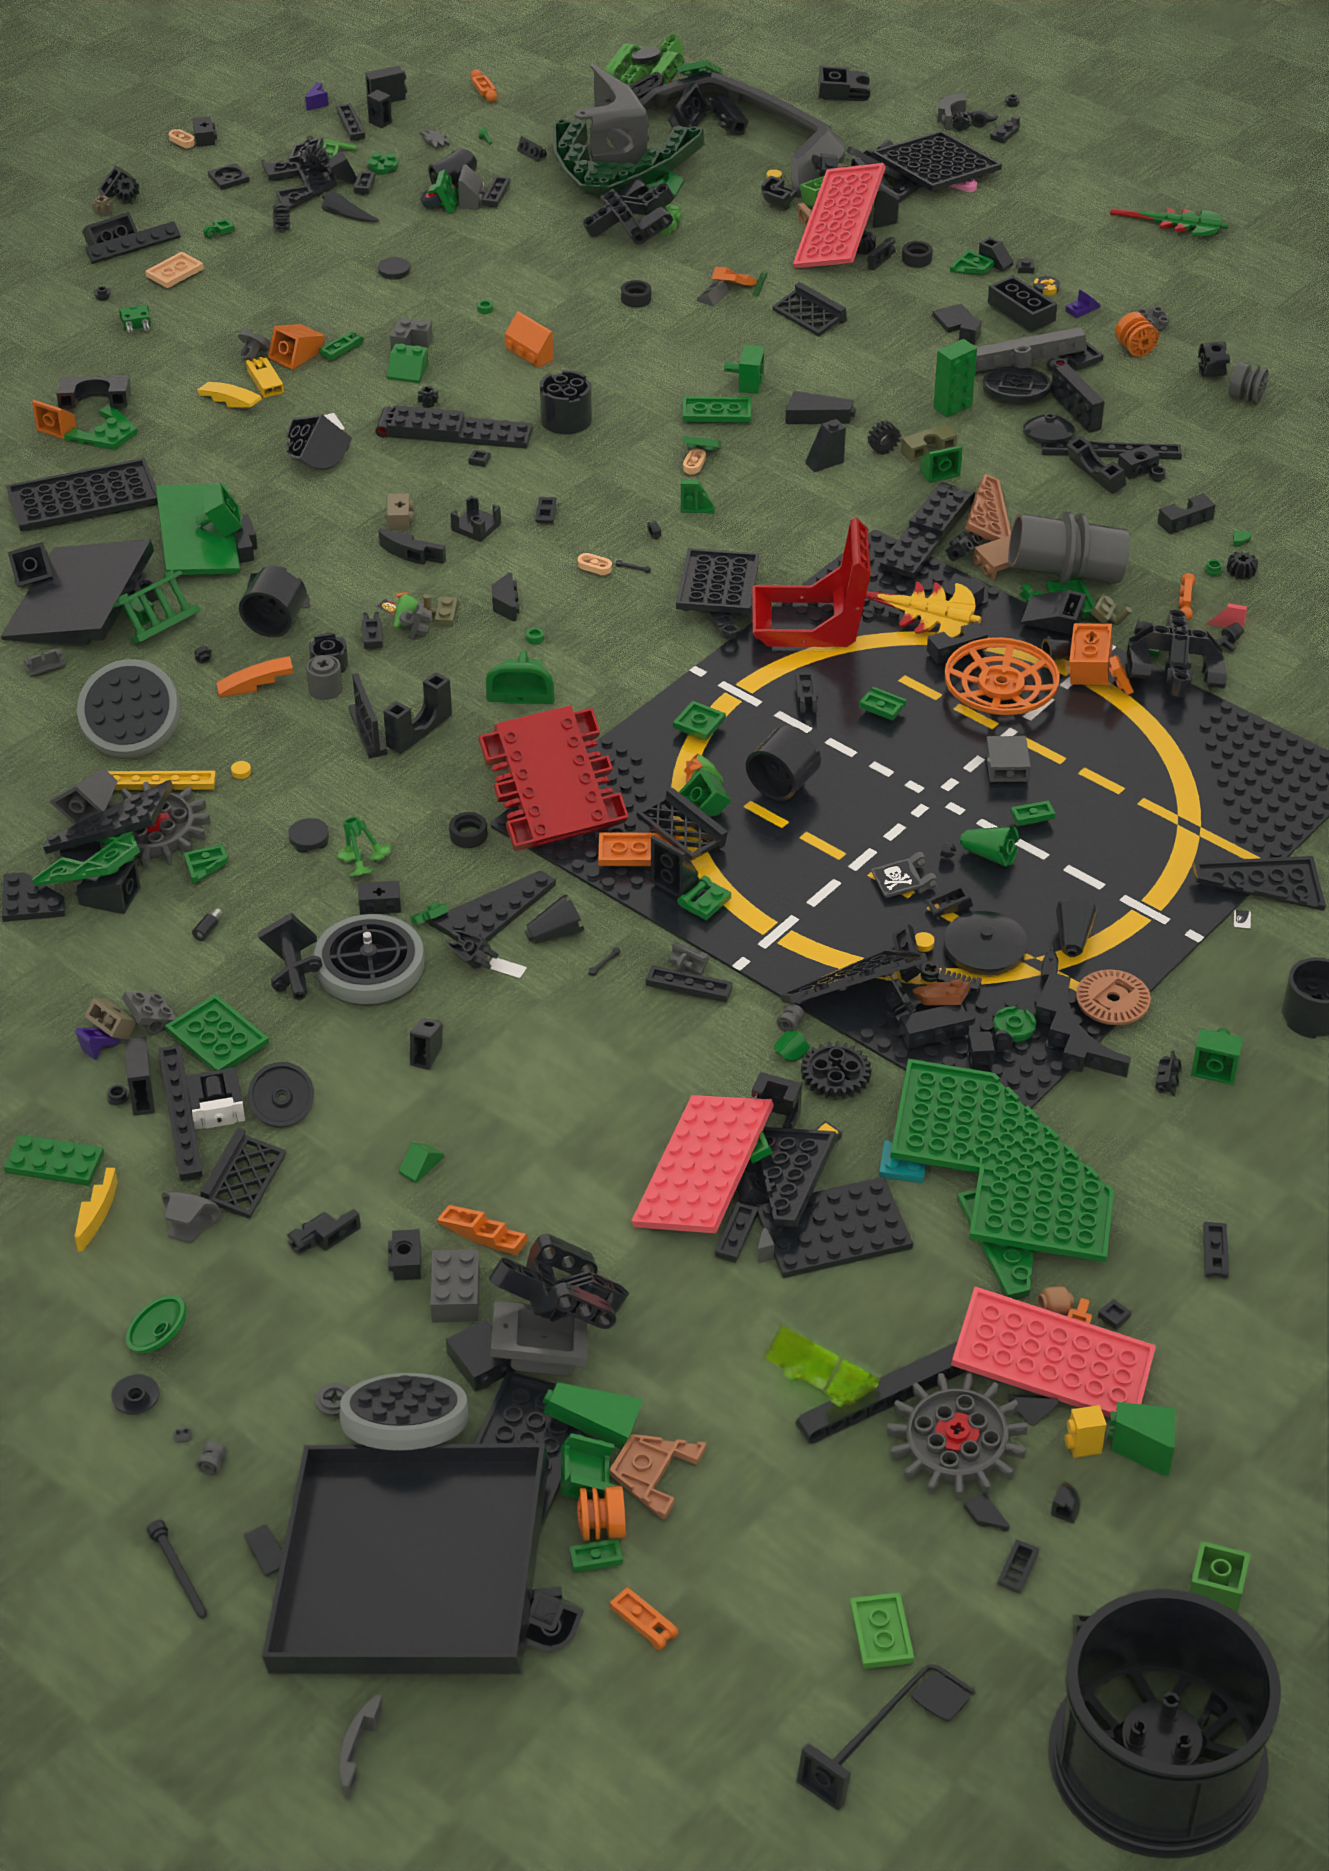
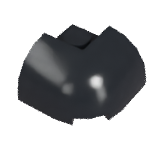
M771 175L761 185L763 198L769 204L786 210L790 208V202L797 196L798 190L784 186L783 179Z
M537 1590L529 1612L525 1644L550 1652L564 1648L570 1644L575 1636L584 1609L563 1598L560 1599Z

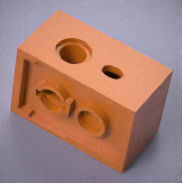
M1074 623L1069 661L1070 684L1109 685L1110 671L1108 667L1111 666L1109 658L1112 657L1113 648L1112 624Z

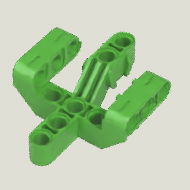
M676 34L669 35L658 48L662 56L659 60L655 62L650 60L648 64H636L632 60V54L641 50L640 47L625 43L606 66L605 71L629 86L654 72H659L665 79L664 84H667L671 78L674 79L678 72V66L683 65L685 62L681 54L683 46Z

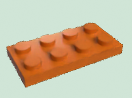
M599 833L598 863L599 866H651V837L654 835L666 843H670L658 833ZM673 835L676 840H680V836Z

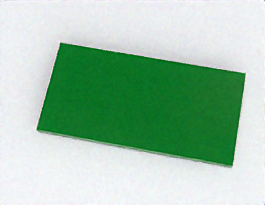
M216 484L156 485L166 572L173 570L175 573L181 570V575L191 576L198 574L233 575L240 573L235 533L224 537L212 522L201 529L195 522V518L205 514L202 492ZM222 484L224 488L228 491L227 484Z

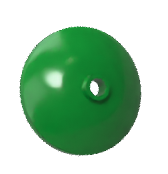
M176 1295L163 1296L149 1303L131 1322L126 1333L127 1346L134 1353L145 1354L157 1351L169 1344L184 1325L187 1315L186 1303Z

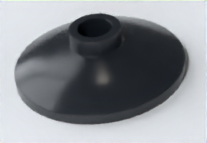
M134 1374L124 1377L116 1383L112 1389L111 1399L118 1411L134 1415L151 1409L157 1403L160 1392L158 1384L154 1379L146 1375Z

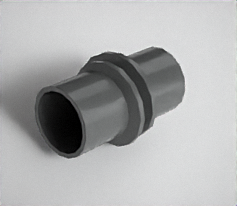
M1065 511L1061 513L1058 519L1020 513L1017 515L1011 531L1008 550L1009 566L1014 569L1058 575V580H1060L1062 585H1066L1070 577L1117 584L1122 580L1127 567L1130 550L1129 531L1123 528L1089 524L1088 518L1082 513L1074 516L1071 512Z

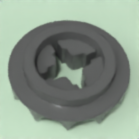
M330 1383L323 1386L315 1396L317 1410H321L323 1415L330 1414L334 1417L335 1414L340 1413L341 1399L350 1388L341 1383ZM334 1395H336L338 1401H336L335 1405H332L331 1401Z

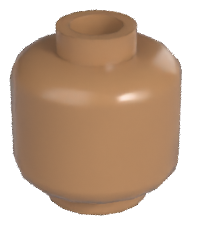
M1064 1286L1046 1287L1038 1295L1037 1303L1040 1308L1061 1315H1067L1071 1306L1074 1305V1298L1072 1293L1068 1292Z

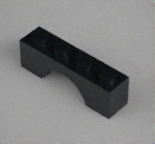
M1081 435L1067 444L1069 459L1112 494L1127 485L1124 469L1115 462H1111L1108 465L1105 464L1095 453L1092 444Z

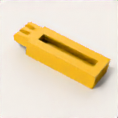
M259 357L258 360L256 358L252 359V361L246 360L248 373L264 398L284 393L283 383L267 358Z

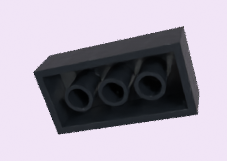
M1012 275L989 286L988 303L1027 330L1032 332L1056 321L1057 303L1016 276Z

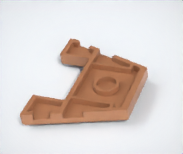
M631 1434L611 1466L609 1473L615 1481L661 1519L665 1520L675 1504V1498L655 1490V1487L674 1456L698 1465L707 1449V1443L698 1442L697 1444L686 1443V1440L677 1439L675 1442L663 1441L662 1437Z

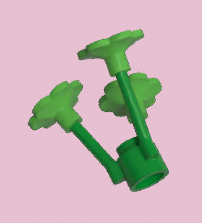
M351 817L343 822L346 844L345 849L339 850L337 858L345 862L356 860V869L349 873V876H358L372 872L374 869L364 867L363 860L360 859L362 850L358 849L355 837L361 835V830L363 829L374 849L369 858L371 861H379L391 852V844L380 845L379 842H376L367 829L364 820L360 821L358 817Z

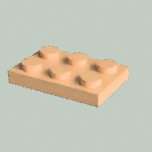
M180 252L146 270L145 273L146 277L169 288L203 270L204 265L184 252Z

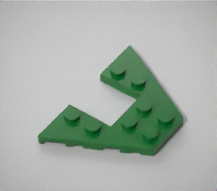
M133 832L98 840L97 842L108 845L85 862L61 857L31 879L34 886L116 873L120 866L132 861L135 858L134 856L140 852Z

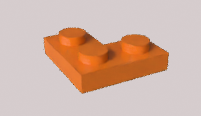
M1115 655L1109 658L1111 666L1108 668L1112 677L1118 678L1115 681L1119 689H1124L1126 695L1133 693L1134 691L1119 657Z

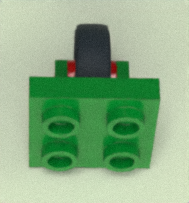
M445 170L439 171L436 184L429 186L420 198L425 207L430 208L444 205L448 214L455 211L459 192L457 188H454L451 176L447 175Z

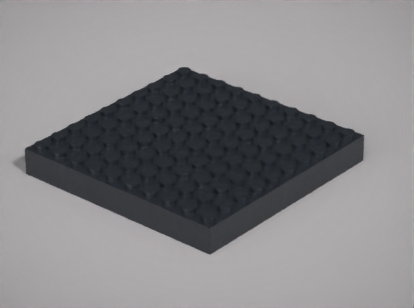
M545 1443L438 1444L414 1450H385L365 1445H304L262 1653L268 1674H522L549 1467Z

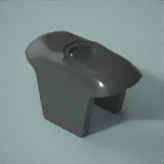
M166 1191L161 1195L162 1202L166 1208L165 1220L171 1222L168 1238L193 1243L207 1225L215 1224L222 1218L219 1206L212 1200L177 1191Z

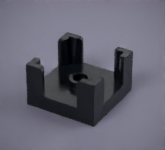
M472 495L466 499L467 511L460 518L457 510L451 512V530L479 542H482L501 525L500 506L493 504V515L479 510L478 498Z
M760 1072L752 1088L751 1096L755 1097L757 1094V1099H772L774 1106L771 1112L787 1116L782 1128H794L801 1113L802 1083Z

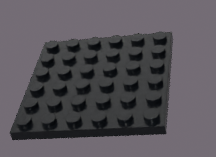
M937 131L872 151L871 155L877 161L884 163L908 179L917 182L918 185L924 186L929 191H937L941 188H947L954 184H960L963 181H970L973 178L983 177V175L1002 170V163L943 131Z

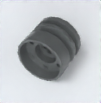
M1239 361L1230 381L1229 396L1241 399L1246 392L1247 401L1252 399L1253 403H1259L1267 387L1268 368L1263 367L1260 371V366H1256L1251 372V364Z

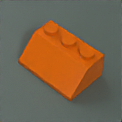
M517 312L505 332V348L539 368L553 361V332L521 312Z

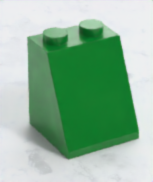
M1117 1402L1116 1411H1111L1110 1425L1108 1426L1107 1440H1112L1111 1450L1150 1470L1169 1477L1175 1449L1176 1408Z

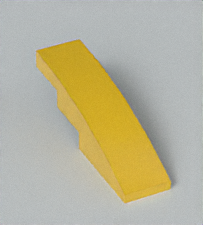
M207 382L197 390L199 396H211L214 402H226L228 408L252 407L262 399L260 395L247 389L220 382Z
M106 1168L103 1185H94L91 1202H81L75 1232L78 1251L85 1249L107 1216L118 1184L115 1168Z

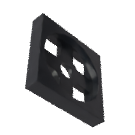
M236 163L208 171V176L221 190L250 182L249 176ZM232 171H236V172H237V173H234V174H229V172H232Z

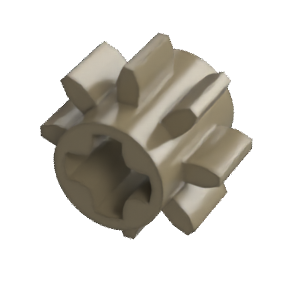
M98 196L94 199V203H92L93 210H96V213L101 216L109 214L111 208H113L112 201H109V198L106 196Z

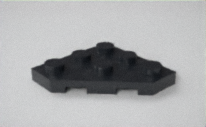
M24 872L3 874L2 920L3 922L65 917V898L46 885L34 886L31 880L33 877Z

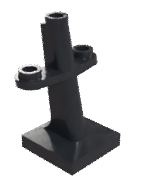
M290 913L259 931L258 938L285 961L286 968L271 979L273 989L277 992H283L291 985L293 998L295 1000H303L306 994H308L304 974L318 972L323 964L318 956L301 958L300 951L317 942V935L294 914Z

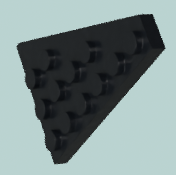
M764 1127L763 1132L772 1150V1154L761 1159L774 1223L775 1226L797 1227L837 1140L836 1131Z

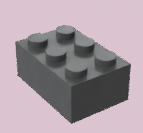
M478 1249L432 1250L430 1301L432 1322L479 1321L480 1265Z

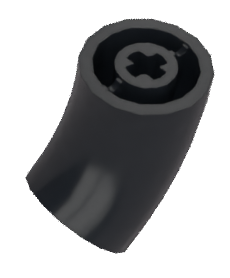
M459 148L446 158L428 166V173L431 184H436L439 171L445 170L447 175L451 176L453 186L459 185L463 165L469 166L475 172L477 168L475 156L469 150Z

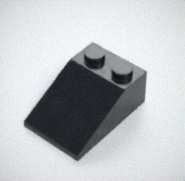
M654 835L651 837V883L678 898L683 894H687L698 884V871L685 852Z

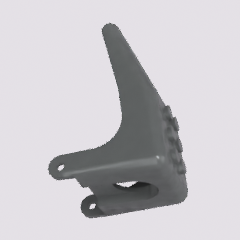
M591 63L590 68L594 71L595 107L575 111L577 119L592 120V124H590V152L592 160L590 162L638 164L647 149V141H649L647 111L629 85ZM607 137L612 142L615 148H612L607 144Z

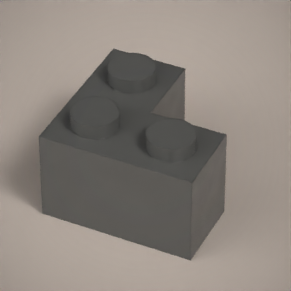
M400 318L390 335L391 351L395 344L428 348L433 340L432 322Z

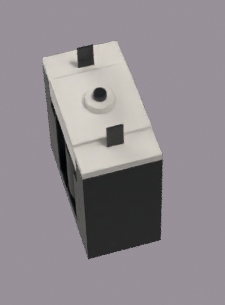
M236 1067L216 1071L209 1070L205 1073L186 1076L195 1130L245 1121Z

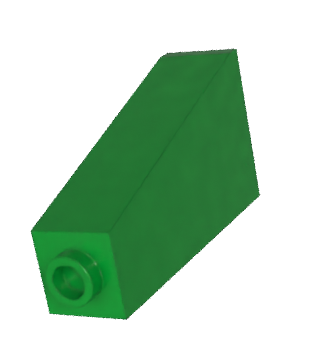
M557 1382L553 1391L548 1389L543 1402L546 1403L543 1413L602 1441L614 1444L615 1447L622 1450L630 1437L643 1400L636 1397Z

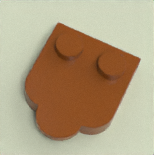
M960 979L950 982L930 983L913 989V995L916 997V1000L921 1001L924 1005H961L970 991V983L963 982Z

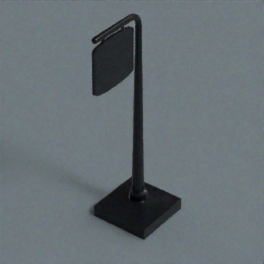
M934 1664L926 1665L833 1760L807 1743L801 1751L796 1782L839 1812L845 1805L851 1772L842 1767V1765L926 1671L933 1669L943 1674V1676L932 1672L911 1694V1697L927 1711L945 1721H950L970 1700V1696L964 1689L971 1694H975V1690L942 1667Z

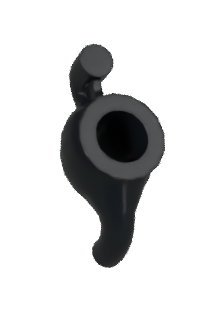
M981 109L974 112H964L969 115L972 124L978 128L998 119L997 114L990 116Z

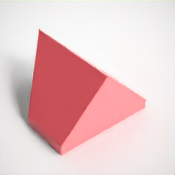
M1228 603V607L1207 624L1225 628L1237 622L1244 628L1248 612L1247 606Z

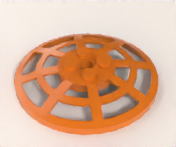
M985 638L969 642L953 652L945 667V682L954 697L973 709L990 714L1016 715L1036 710L1048 703L1059 687L1060 675L1054 660L1042 649L1030 643L1011 638ZM994 647L1006 648L1004 656L981 658L976 651ZM1013 650L1026 652L1038 658L1039 661L1031 666L1022 660L1012 658ZM967 654H970L974 660L963 673L953 669L956 662ZM1003 662L1002 665H993L990 667L986 665L987 663ZM1010 664L1020 666L1025 670L1020 672L1019 670L1010 667ZM1046 665L1052 674L1053 684L1041 685V678L1037 671ZM977 667L982 670L979 678L969 675ZM950 675L961 679L965 693H959L952 686ZM1032 675L1035 685H1024V678ZM967 681L978 684L979 690L971 691ZM1052 690L1044 699L1035 704L1029 703L1038 696L1040 691ZM1022 691H1034L1025 700L1019 696ZM986 695L993 698V701L990 703L978 698V696ZM967 698H972L974 701H976V702H978V703H975V702H973V701H971V700H969V699H967ZM1012 699L1016 702L1014 704H1000L1001 700Z

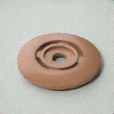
M1119 970L1093 972L1080 981L1076 990V1001L1080 1009L1095 1021L1109 1025H1124L1139 1020L1147 1013L1151 1002L1147 986L1136 976ZM1115 994L1120 999L1118 1001H1110L1107 996Z

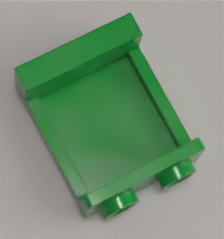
M570 1434L561 1446V1495L579 1499L580 1489L586 1488L588 1500L592 1499V1488H596L599 1499L604 1498L605 1488L616 1486L610 1484L609 1458L615 1450V1445L579 1434Z

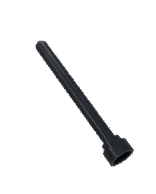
M161 1519L151 1522L147 1526L146 1532L151 1540L159 1543L197 1616L201 1619L205 1618L207 1611L167 1538L168 1528L165 1522Z

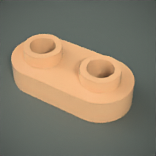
M180 129L169 132V140L186 149L192 148L195 145L193 135Z
M699 448L690 450L683 462V471L689 475L698 473L706 461V452Z
M584 553L578 557V567L580 569L602 576L612 571V562L607 558L590 553Z

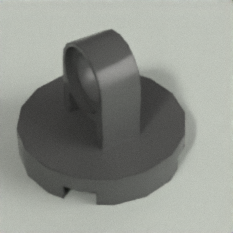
M241 329L238 335L239 339L244 343L240 356L245 361H252L257 355L258 350L267 352L270 348V341L259 333L258 335L251 334L252 330Z

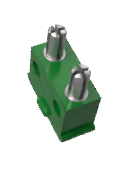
M133 305L119 309L120 320L123 322L124 330H127L129 334L130 330L133 333V329L144 328L145 331L150 330L148 305Z

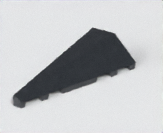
M749 1159L743 1173L738 1194L741 1202L754 1207L755 1205L768 1203L770 1200L761 1161L752 1163L751 1159Z

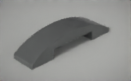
M380 1695L373 1697L358 1712L349 1726L342 1744L340 1775L343 1794L346 1800L351 1799L358 1780L357 1764L353 1762L365 1730L376 1732L384 1710L382 1696Z

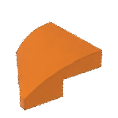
M715 267L711 278L713 280H725V282L749 286L756 285L758 282L749 275L736 274L726 267Z

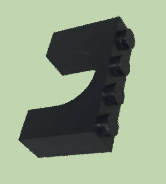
M129 376L61 378L57 390L58 408L76 409L80 399L94 395L109 397L110 408L127 407L131 394Z
M435 672L423 681V705L413 720L411 709L398 701L383 711L386 746L402 754L452 716L450 679Z

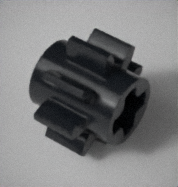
M961 112L953 116L952 126L957 131L967 130L970 127L969 123L971 121L968 114Z
M425 386L421 391H418V403L422 402L424 407L430 408L435 403H438V391H434L433 387Z

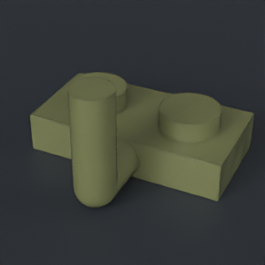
M1102 593L1097 598L1090 613L1102 624L1110 620L1115 625H1118L1132 610L1126 607L1116 616L1113 613L1116 606L1113 600Z
M424 594V608L432 611V615H435V625L453 626L458 598L439 597L437 607H431V595Z

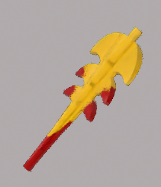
M916 582L912 596L871 591L866 593L867 599L905 611L902 620L899 622L900 627L913 623L920 616L921 621L914 630L915 634L930 631L937 623H940L941 627L938 633L945 632L949 637L959 638L961 626L971 624L972 622H978L979 624L981 622V616L974 615L976 605L972 592L967 587L958 583L955 584V593L949 601H946L944 589L936 582L929 598H925L924 588L919 582Z

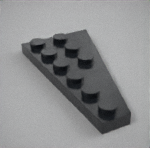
M538 871L453 908L436 918L429 919V925L456 941L459 940L451 933L453 930L465 931L480 936L486 942H489L556 886V879L542 871Z

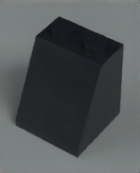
M136 858L120 866L116 873L83 879L81 884H78L76 887L79 905L125 915L141 888Z

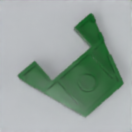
M109 403L99 410L100 416L107 419L104 423L95 427L89 433L73 428L64 434V438L67 442L77 440L78 444H86L88 442L94 443L95 447L115 450L138 434L137 427L115 407L110 408Z

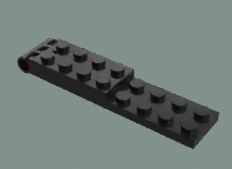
M393 406V408L384 407L382 409L375 432L377 436L382 438L397 437L527 449L532 432V423L478 419L474 417L467 418L464 417L463 411Z
M943 482L938 484L910 519L909 527L882 559L880 569L913 579L965 511L972 505L975 492Z

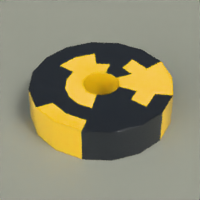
M1041 276L1034 280V289L1043 295L1049 296L1059 292L1060 282L1054 277Z

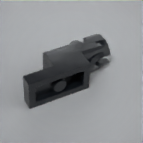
M352 1209L335 1220L327 1212H323L309 1222L303 1223L301 1225L302 1229L296 1228L288 1233L287 1237L290 1239L287 1241L288 1245L298 1255L314 1248L316 1245L326 1252L361 1229L360 1214L355 1209Z

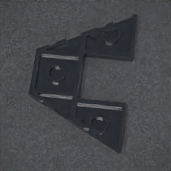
M261 160L262 167L269 180L275 181L281 178L300 176L304 186L276 190L279 203L287 204L289 209L337 186L334 174L331 175L327 169L329 165L317 171L316 169L312 170L310 166L299 165V162L277 161L276 163H266L265 160Z

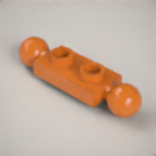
M477 69L473 70L470 77L474 87L482 97H486L487 101L495 102L498 95L494 85L486 75H482Z
M1186 573L1181 578L1182 585L1180 586L1178 605L1181 608L1180 611L1186 614L1187 621L1193 616L1190 603L1192 586L1196 582L1195 576L1191 573Z

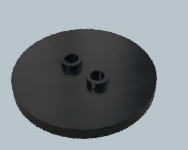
M848 146L846 150L849 154L856 158L860 157L869 164L881 163L851 146ZM885 165L884 173L901 181L903 175Z
M1008 366L997 368L987 373L983 379V389L988 395L998 400L1026 403L1046 397L1051 390V381L1047 375L1036 369Z

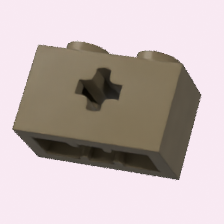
M388 494V530L410 529V522H413V501L409 500V494Z
M93 998L84 1015L111 1037L125 1040L129 1039L137 1024L134 1018L114 1003L98 998Z

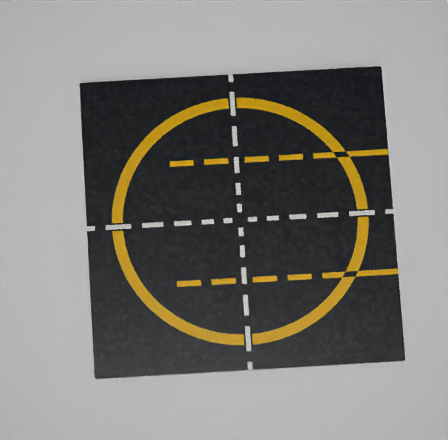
M872 530L868 533L871 575L867 591L912 596L916 582H919L924 588L925 598H929L933 592L935 582L944 589L956 573L985 587L984 601L975 607L974 615L981 616L980 625L988 634V638L1021 640L1040 649L1042 641L1048 636L1052 639H1067L1070 645L1072 644V635L1021 624L1028 603L930 556L913 579L880 569V562L898 540L879 530ZM843 553L802 585H812L841 566ZM865 598L856 642L848 647H767L760 639L758 640L754 637L752 633L753 622L740 631L738 638L728 640L597 740V746L586 749L587 753L600 751L601 757L609 756L613 768L612 772L607 775L610 781L598 787L599 790L611 787L614 791L612 794L621 792L629 816L628 820L617 826L528 848V850L779 997L782 993L885 949L895 950L892 935L906 924H909L913 927L915 935L926 932L934 937V947L928 952L918 951L919 953L926 954L927 962L937 963L940 971L942 968H946V973L951 971V975L953 972H956V976L960 973L961 977L966 975V979L968 976L971 977V980L974 977L976 980L978 977L982 978L978 992H968V995L962 1002V1006L970 1019L969 1033L991 1032V1036H993L995 1033L993 1028L994 1017L999 1010L1005 1007L1016 1006L1023 1011L1026 1009L1035 1017L1036 1005L1047 981L1041 976L1042 961L1047 952L1050 951V948L1054 947V952L1059 960L1057 974L1071 977L1068 1001L1072 1014L1085 1032L1097 1042H1100L1117 1025L1095 1021L1080 1009L1076 1001V990L1080 981L1096 971L1119 970L1136 976L1147 986L1149 992L1153 991L1250 895L1196 883L1193 870L1194 861L1289 857L1329 818V750L1192 683L1187 688L1185 696H1174L1169 692L1165 670L1151 664V674L1147 680L1129 678L1127 652L1114 645L1112 657L1115 655L1119 657L1134 691L1133 693L1126 695L1124 689L1120 690L1115 681L1118 678H1113L1111 673L1109 685L1070 684L1069 657L1054 661L1060 675L1059 687L1053 698L1044 706L1016 715H998L981 712L963 704L954 697L945 682L947 661L937 664L927 652V638L938 633L941 627L940 623H937L930 631L915 634L914 630L921 621L920 616L913 623L900 627L899 622L902 620L905 611ZM777 603L772 607V629L813 630L834 616V603ZM987 648L986 650L979 651L978 654L981 658L1004 656L1006 648ZM1013 650L1012 658L1022 660L1031 666L1039 661L1038 658L1026 652ZM970 654L963 656L956 662L953 669L963 673L974 660ZM1003 662L987 663L986 665L988 667L993 665H1002ZM1010 664V667H1013L1019 670L1020 672L1025 670L1020 666ZM1045 665L1037 671L1041 678V685L1053 684L1052 674ZM977 667L969 675L979 678L982 670ZM814 672L818 695L817 713L812 712V702L805 703L806 711L801 713L797 697L795 673ZM950 675L952 686L959 693H965L961 679ZM1032 675L1024 678V685H1035ZM967 681L971 691L979 690L978 684ZM872 687L906 699V706L902 708V711L893 721L859 708L860 700L871 691ZM1052 690L1040 691L1038 696L1029 703L1035 704L1044 699ZM1022 691L1019 696L1025 700L1034 691ZM986 695L978 696V698L990 703L993 701V698ZM967 698V699H969V700H971V701H973V702H975V703H978V702L974 701L972 698ZM1012 699L1001 700L1000 704L1016 703ZM692 701L726 713L725 721L707 741L673 728L675 719ZM791 725L803 730L811 737L809 739L816 750L820 751L821 764L819 769L790 799L784 801L773 800L759 792L751 783L746 772V759L775 729ZM987 736H1026L1031 765L1029 782H990L985 751ZM697 753L714 764L723 778L722 786L732 800L719 815L710 817L728 831L725 846L721 849L715 847L691 861L698 871V881L701 877L708 876L713 883L731 892V899L708 920L682 908L677 902L678 897L651 883V866H599L598 863L599 833H650L649 826L636 816L637 812L666 796L667 790L672 787L679 792L686 785L687 774L684 772V769L687 767L686 760L691 761ZM1049 800L1056 813L1053 820L1017 826L1011 815V807ZM518 806L508 808L491 821V828L510 838L506 828V822L509 821L507 815L510 812L518 811ZM673 816V820L683 821L680 817ZM673 826V829L684 830V827ZM1011 826L1015 827L1019 834V840H1015V846L1018 847L1016 858L1011 865L1007 866L999 865L963 849L960 844L962 833L968 829ZM687 827V831L697 832L695 829ZM687 837V841L698 842V838ZM701 838V842L710 843L707 839ZM945 841L951 842L956 847V852H953L955 855L951 858L940 856ZM686 846V848L690 850L692 853L698 850L697 847ZM917 852H922L925 856V865L922 867L914 866L920 879L929 873H934L936 876V887H923L885 898L871 869L904 860ZM963 884L972 899L973 907L934 917L926 900ZM703 889V890H702L698 895H696L691 901H692V902H695V901H696L698 898H700L707 890ZM1071 897H1077V901L1084 902V899L1089 900L1097 907V917L1082 954L1076 957H1068L1062 952L1056 916V907L1059 901ZM935 904L936 909L940 908L938 904ZM990 911L1003 914L1016 921L1025 931L1028 941L1025 958L1016 968L1002 974L979 975L965 971L956 966L945 953L944 934L946 928L954 919L970 912ZM900 970L891 975L894 980L898 978L912 1003L911 1005L914 1006L917 1012L946 1006L924 1005L921 1001L916 1000V997L913 995V989L935 983L924 981L920 976L921 973L907 983L901 979ZM879 976L851 985L846 990L831 991L803 1000L802 1003L798 1004L804 1012L905 1071L908 1059L995 1073L1000 1078V1082L1019 1096V1101L1025 1107L1029 1106L1031 1109L1071 1071V1069L1062 1067L1065 1048L1048 1044L1051 1025L1037 1021L1035 1033L1031 1038L1025 1041L1013 1042L1012 1046L1005 1051L994 1049L993 1065L971 1066L968 1052L969 1035L926 1044L924 1046L928 1047L923 1050L908 1051V1047L899 1031L900 1025L886 1001L889 993L897 992L889 976ZM1115 994L1107 996L1110 1001H1118L1120 999ZM934 1046H937V1047H950V1048H936V1047H934Z

